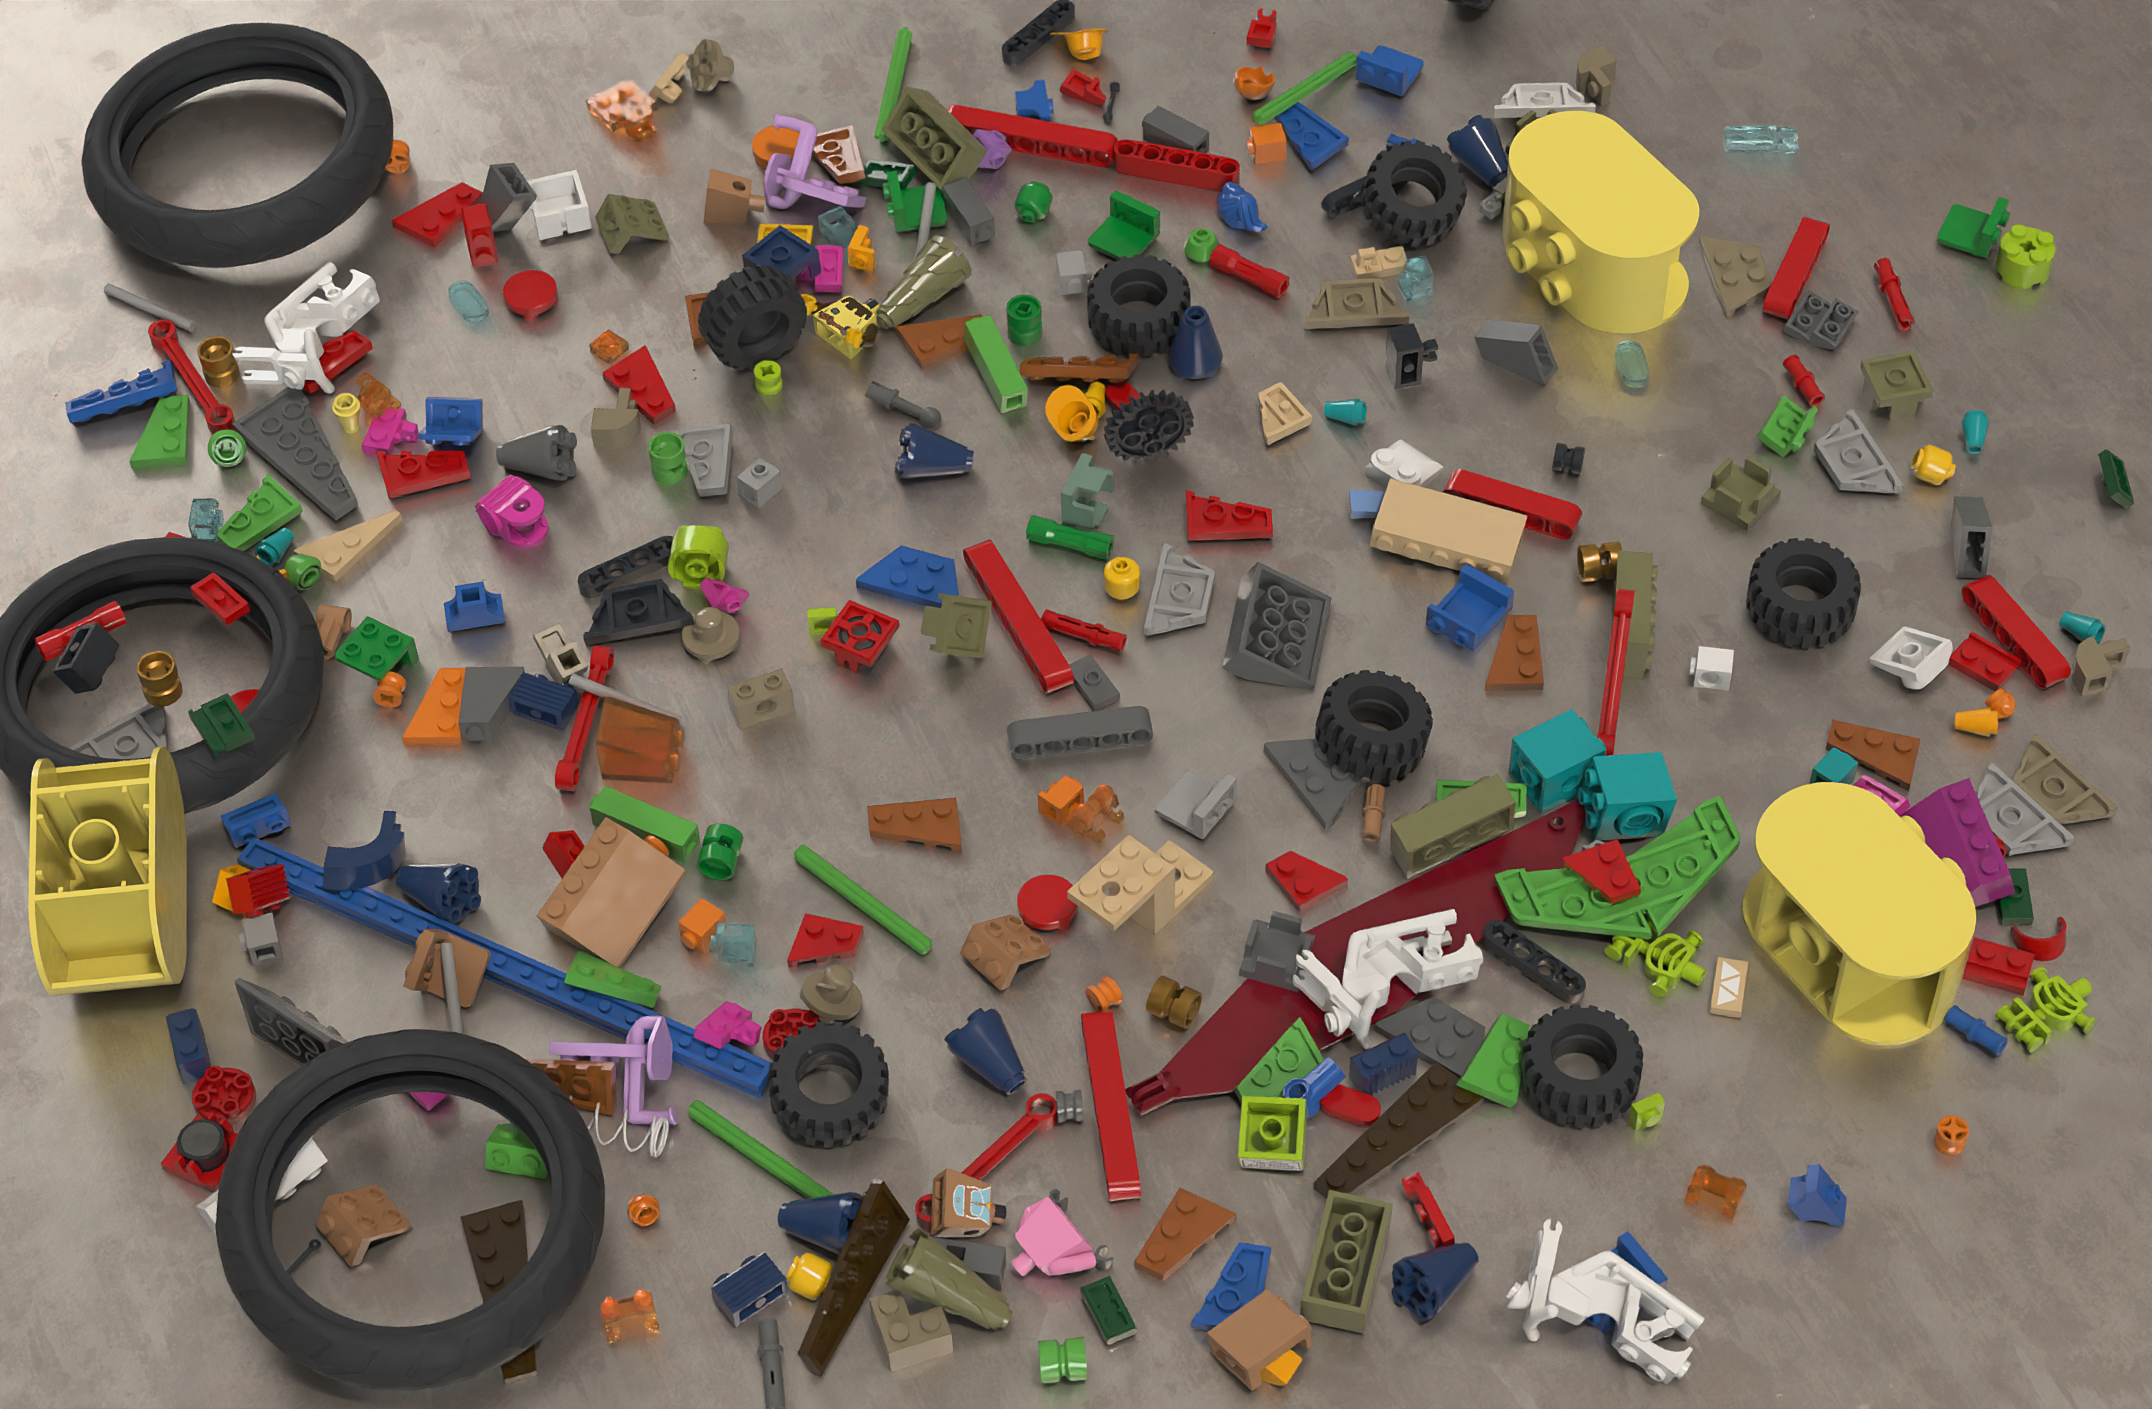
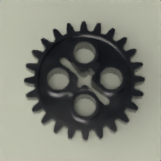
M1151 390L1148 396H1144L1140 392L1139 398L1136 400L1130 396V403L1128 404L1120 402L1121 409L1112 410L1113 417L1106 418L1108 425L1103 427L1106 443L1110 452H1114L1116 458L1122 456L1123 461L1132 458L1133 463L1143 458L1144 463H1147L1149 457L1153 456L1155 460H1158L1161 453L1169 456V449L1178 450L1177 443H1186L1184 436L1192 434L1190 428L1194 427L1192 421L1194 416L1188 402L1184 401L1182 395L1176 397L1173 391L1166 395L1165 390H1161L1158 395H1155L1154 390Z

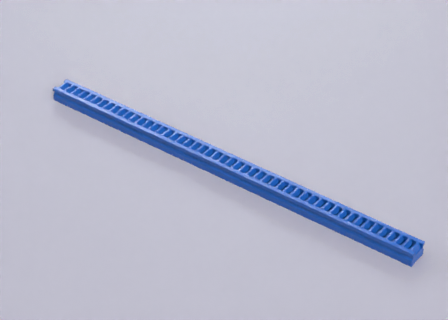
M254 837L237 858L238 865L250 870L283 864L285 866L283 870L286 872L284 876L287 877V888L290 890L289 893L414 948L419 935L423 933L424 929H442L481 946L491 953L483 978L626 1040L635 1021L641 1017L663 1016L627 1000L566 984L564 982L567 973L369 887L353 890L324 889L323 867ZM665 1017L673 1046L672 1061L758 1099L762 1097V1090L769 1081L771 1062L730 1044H726L719 1049L694 1038L695 1029ZM645 1030L644 1045H648L653 1030Z

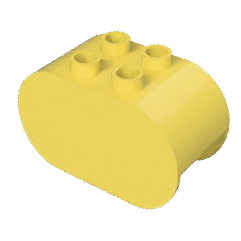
M1564 111L1546 115L1529 123L1516 135L1509 150L1502 239L1506 248L1507 258L1512 267L1519 273L1527 271L1540 284L1542 294L1550 304L1554 306L1561 304L1576 320L1597 330L1621 334L1637 333L1653 329L1671 319L1682 308L1688 295V275L1678 260L1680 247L1693 235L1699 220V205L1694 194L1619 124L1606 116L1588 111Z
M165 747L154 748L149 759L56 768L50 759L43 758L38 759L34 764L30 798L29 927L38 973L44 988L51 996L179 984L183 978L187 953L186 825L177 771L173 759Z
M1820 782L1797 787L1780 796L1766 809L1756 830L1755 849L1758 860L1763 868L1749 882L1743 897L1742 917L1747 931L1822 1015L1838 1031L1849 1038L1873 1045H1897L1914 1041L1931 1033L1944 1022L1948 1011L1955 1003L1976 925L1975 905L1966 887V880L1962 870L1952 859L1947 857L1940 859L1925 844L1924 833L1913 818L1909 816L1900 818L1884 800L1865 789L1844 783Z

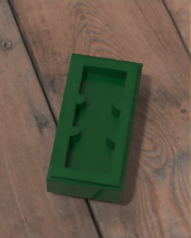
M868 159L863 167L866 178L858 181L862 185L882 187V184L887 183L886 172L897 171L900 189L906 190L916 173V169L911 164Z
M2106 449L2098 454L2104 474L2102 481L2108 489L2110 498L2127 509L2134 504V499L2124 462Z
M2008 868L2015 893L1998 899L2001 925H2032L2034 916L2026 868Z
M1110 1276L1080 1287V1293L1107 1345L1137 1334V1327Z

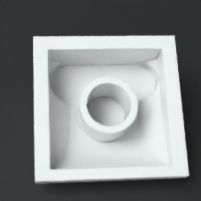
M1400 439L1390 447L1378 449L1372 454L1371 462L1365 467V475L1386 489L1390 478L1425 488L1444 470V467Z
M1904 626L1869 658V662L1882 670L1900 676L1905 687L1918 690L1930 683L1949 664V658L1953 651L1952 642L1950 639Z

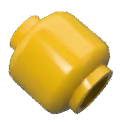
M1927 445L1923 449L1919 448L1916 451L1911 463V469L1914 470V475L1917 479L1937 486L1942 484L1945 479L1950 480L1952 478L1956 465L1952 463L1953 458L1949 451L1934 445Z
M1116 557L1106 563L1103 570L1104 589L1106 592L1117 599H1127L1134 596L1141 586L1140 567L1137 562L1127 557Z
M810 1252L804 1253L801 1257L796 1255L786 1275V1279L789 1280V1289L809 1300L814 1301L818 1299L820 1294L824 1293L830 1279L832 1264Z

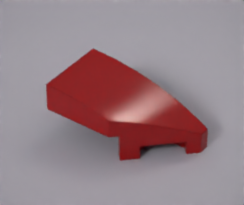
M1072 69L1060 86V92L1074 99L1101 106L1106 102V96L1102 94L1099 86V77L1091 79Z

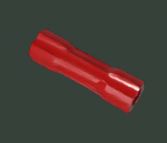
M1218 244L1210 256V266L1227 274L1241 277L1277 298H1281L1289 287V276L1272 268H1265L1242 257L1239 252L1222 244Z
M115 600L94 610L89 616L64 628L53 629L34 638L40 655L47 662L63 653L78 626L97 622L103 629L110 632L127 624L125 615Z

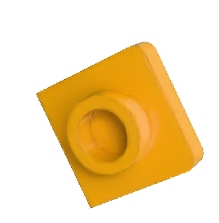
M858 226L848 246L849 266L874 271L876 267L875 250L872 249L873 241L869 238V227Z

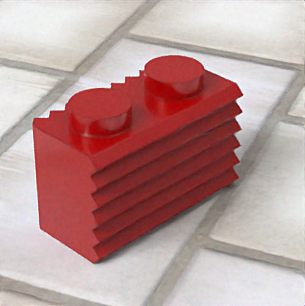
M483 203L463 207L461 215L472 266L479 267L497 263L498 256L487 205Z
M277 864L259 867L226 878L233 914L244 913L245 918L262 915L266 911L281 908L280 902L291 897L288 894L290 890L287 888V877L284 876L286 873L283 870L285 866Z

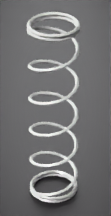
M600 1102L597 1103L595 1113L587 1128L589 1130L595 1120V1132L600 1144L607 1145L612 1142L623 1126L624 1143L629 1151H637L651 1133V1156L658 1157L662 1153L668 1135L669 1124L666 1118H659L655 1124L656 1116L654 1115L645 1138L637 1148L632 1149L628 1146L626 1139L628 1109H625L623 1119L614 1136L609 1141L603 1142L598 1133ZM663 1123L660 1142L656 1150V1141L658 1133Z

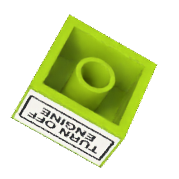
M1242 1096L1238 1150L1241 1168L1304 1171L1308 1116L1306 1099Z

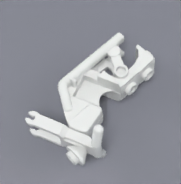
M330 261L327 262L265 316L264 322L274 348H248L243 346L235 349L236 353H233L234 360L272 362L275 371L247 370L244 372L245 376H242L243 382L245 384L281 385L284 381L288 387L300 390L304 387L305 380H315L325 393L332 394L335 390L334 385L325 376L319 358L324 353L319 336L339 337L343 335L346 330L350 329L353 324L380 302L376 284L371 276L351 269L352 281L345 290L334 286L331 277L337 272L335 265ZM318 288L323 289L325 292L326 301L314 296L307 303H301Z
M1454 909L1354 932L1350 936L1342 985L1314 957V954L1308 950H1302V955L1307 960H1304L1298 954L1296 955V964L1304 969L1299 970L1298 974L1304 980H1300L1294 974L1292 981L1294 986L1303 991L1322 1011H1328L1325 1014V1024L1329 1032L1333 1031L1337 1037L1341 1036L1349 1027L1356 1034L1360 1046L1363 1049H1370L1372 1040L1368 1033L1371 1017L1377 1008L1387 1003L1390 981L1395 975L1415 994H1418V992L1475 980L1478 976L1480 964L1483 963V956L1470 934H1466L1462 948L1454 953L1442 956L1443 951L1441 947L1452 944V938L1449 931H1445V926L1455 924L1457 921L1456 912ZM1425 930L1429 935L1428 938L1421 936L1404 941L1399 938L1400 936Z
M1551 1219L1546 1220L1542 1230H1539L1534 1237L1535 1244L1528 1282L1525 1280L1522 1285L1516 1282L1505 1297L1510 1301L1507 1305L1508 1309L1526 1308L1522 1327L1527 1338L1532 1342L1537 1341L1540 1336L1537 1326L1541 1321L1558 1317L1574 1325H1579L1585 1318L1593 1314H1607L1615 1320L1611 1345L1618 1350L1623 1358L1637 1363L1645 1369L1652 1379L1663 1382L1666 1385L1674 1377L1681 1379L1691 1365L1686 1359L1693 1349L1689 1346L1684 1351L1673 1352L1665 1350L1652 1342L1662 1337H1670L1674 1332L1687 1341L1705 1318L1611 1251L1601 1252L1550 1279L1559 1236L1562 1232V1225L1557 1221L1554 1227L1555 1231H1551ZM1640 1307L1656 1318L1650 1322L1641 1321L1635 1326Z

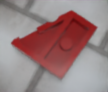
M1618 839L1562 858L1564 868L1568 871L1572 869L1580 875L1586 885L1598 890L1601 896L1611 904L1641 894V888Z
M1291 850L1266 863L1265 866L1267 874L1299 912L1348 886L1346 876Z
M805 913L787 959L788 967H798V962L815 959L817 964L829 962L831 959L841 960L855 957L864 933L863 926Z

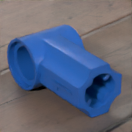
M1328 1057L1304 1078L1290 1080L1284 1086L1283 1096L1285 1098L1306 1099L1308 1108L1307 1118H1310L1318 1112L1320 1100L1344 1080L1346 1076L1337 1064Z

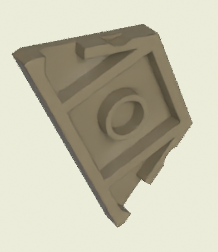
M1704 235L1699 236L1698 245L1726 318L1733 316L1734 311L1743 305L1748 307L1756 299L1767 295L1772 281L1758 246Z
M1379 278L1330 280L1323 283L1320 295L1315 298L1309 316L1306 315L1304 319V329L1409 324V313L1407 310L1402 311L1397 305L1396 297L1386 290V286Z
M2037 734L2032 736L2030 745L2012 781L2061 825L2116 815L2118 807Z

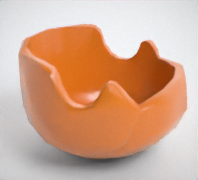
M1240 67L1233 76L1235 88L1243 97L1249 100H1260L1266 97L1272 90L1275 83V75L1270 73L1267 76L1264 73L1263 67L1256 69Z

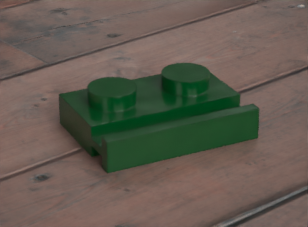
M228 693L200 705L201 709L196 711L191 709L188 711L191 721L215 758L219 756V752L224 750L229 752L255 739L253 731Z

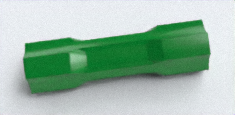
M1031 515L1027 524L1026 539L1065 546L1083 551L1086 555L1106 560L1109 559L1113 550L1114 535L1094 530L1085 531L1036 515Z

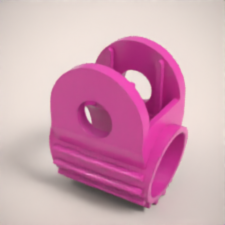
M507 476L476 502V513H478L480 520L487 530L494 536L500 535L504 540L516 547L527 548L541 543L548 534V522L543 515L545 510L543 497L528 482L519 477ZM531 524L534 527L528 533L518 531L519 526L526 527V525Z

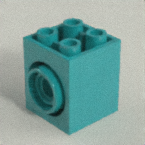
M1570 709L1512 738L1508 774L1516 783L1527 784V797L1542 815L1578 797V790L1583 786L1585 771L1589 769L1593 756H1605L1606 747L1600 738H1596L1589 730L1587 722L1582 717L1579 718L1573 709Z
M1662 752L1593 756L1589 769L1585 771L1583 786L1578 790L1579 803L1584 805L1586 811V826L1588 829H1591L1594 840L1597 841L1658 837L1665 832L1677 802Z

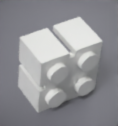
M577 170L527 181L537 195L536 200L530 206L539 240L563 235L562 231L565 230L570 234L592 229L588 204Z

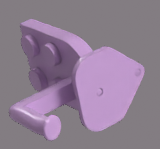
M775 114L773 121L775 129L787 128L800 132L792 164L791 157L787 154L774 153L769 159L763 180L764 195L766 196L765 204L784 210L790 208L801 196V193L839 205L864 208L867 197L858 195L859 190L847 186H836L834 182L824 179H805L817 138V128L809 122ZM786 187L785 197H778L782 189Z
M644 1016L635 1021L626 1037V1044L550 1042L549 1054L560 1055V1060L619 1063V1057H625L623 1114L625 1109H628L626 1120L632 1124L651 1125L655 1115V1124L661 1117L666 1118L668 1124L676 1125L678 1123L677 1112L672 1106L668 1110H644L645 1064H647V1073L651 1080H667L671 1074L673 1046L664 1016ZM645 1030H653L648 1045H644Z

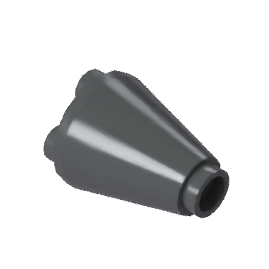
M563 425L550 426L499 444L496 450L497 462L500 466H505L507 469L556 481L566 480L568 477H573L576 473L573 449L576 448L577 438L574 432H569Z

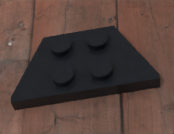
M662 579L605 589L600 599L601 604L592 616L593 624L589 632L585 631L583 639L586 646L695 625L690 611H686L678 597L670 592L667 584Z

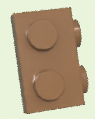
M1006 915L973 924L960 954L999 990L1009 988L1020 964L1049 956L1051 948L1044 943L1040 936L1033 933L1019 917Z
M424 929L416 941L415 948L417 950L414 958L405 970L406 979L403 987L412 991H429L447 999L440 945L452 943L460 1006H472L491 957L490 951L442 929Z
M369 1185L327 1196L315 1225L347 1264L353 1267L361 1264L370 1241L407 1232L411 1223L380 1186Z

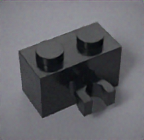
M1414 323L1387 329L1385 367L1395 389L1421 384L1423 361L1433 362L1437 361L1438 358L1435 352L1438 350L1436 340L1430 339L1422 343Z
M97 622L78 626L52 672L75 694L94 691L101 685L104 673L114 662L115 654L120 644Z

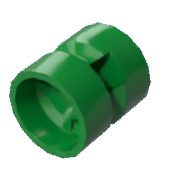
M1026 294L1011 298L1006 306L1009 340L1019 346H1030L1037 343L1043 333L1040 301L1036 297Z
M716 823L708 826L696 864L698 871L710 879H730L734 875L738 861L737 856H739L744 839L742 833L737 828L727 824Z

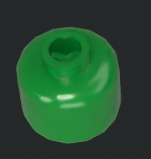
M1031 181L1020 188L1014 207L1022 220L1033 223L1035 220L1046 218L1053 196L1045 184Z

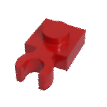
M1263 8L1258 9L1257 20H1251L1246 38L1247 45L1272 48L1277 31L1276 10H1273L1270 16H1264Z

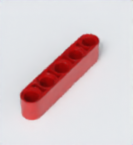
M1130 139L1119 140L1114 145V168L1123 175L1221 193L1223 186L1228 182L1240 185V164L1233 158Z
M1805 216L1802 218L1768 290L1762 312L1787 320L1790 319L1826 242L1830 224Z
M1456 469L1452 472L1442 492L1527 515L1526 529L1563 540L1572 538L1582 516L1581 509L1574 503L1463 469Z
M1986 575L1962 587L1961 594L1966 605L2007 652L2022 660L2020 667L2039 688L2045 689L2070 677L2071 669L2065 657L1993 576Z

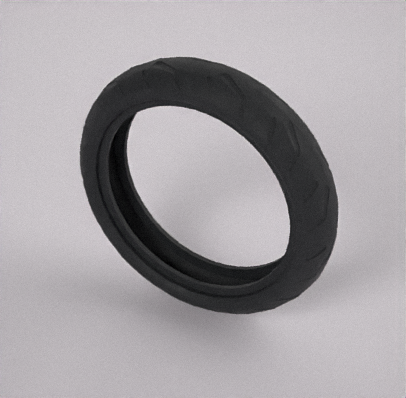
M240 23L203 30L157 49L126 72L104 95L95 109L85 133L81 158L85 189L94 209L114 234L137 250L156 259L186 266L230 268L281 258L303 249L329 234L347 221L372 194L382 177L392 151V109L384 86L367 62L357 52L326 34L284 23ZM258 79L297 82L322 91L339 103L346 111V120L341 137L332 153L321 166L294 187L254 204L221 210L177 207L151 197L137 187L130 179L134 156L150 129L164 115L184 101L222 85Z
M161 537L124 541L86 553L52 569L27 587L0 617V769L14 784L20 786L21 789L31 795L32 771L38 759L48 758L57 768L151 758L113 759L90 756L56 743L36 728L26 715L28 691L38 667L44 660L36 647L34 638L53 629L64 628L89 616L94 610L115 600L120 607L139 601L161 598L197 600L192 595L190 587L214 572L249 603L250 611L243 616L254 623L266 635L273 646L272 661L267 677L255 698L241 713L253 731L255 739L229 752L226 750L219 752V756L216 758L204 740L186 748L170 752L179 779L184 814L210 807L236 795L263 777L287 755L312 718L322 689L324 654L319 628L307 603L287 578L257 557L230 546L197 538Z
M405 1029L357 1038L313 1057L280 1081L258 1104L241 1127L222 1172L217 1197L216 1238L223 1270L232 1292L250 1320L281 1352L318 1374L348 1385L378 1390L417 1391L454 1385L482 1375L511 1361L538 1342L554 1327L580 1292L594 1263L604 1227L605 1183L595 1143L583 1118L571 1099L542 1070L519 1054L501 1045L469 1035L441 1030ZM407 1092H434L459 1096L478 1102L508 1119L527 1137L540 1155L552 1185V1200L545 1231L537 1249L516 1278L494 1297L471 1311L437 1323L407 1327L380 1326L356 1321L324 1307L304 1292L286 1272L276 1255L272 1241V1214L280 1183L290 1163L305 1143L318 1130L338 1115L355 1106L388 1095Z

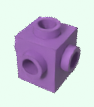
M977 129L973 136L988 150L978 167L982 169H999L1012 150L1006 143V138L996 130L986 131Z

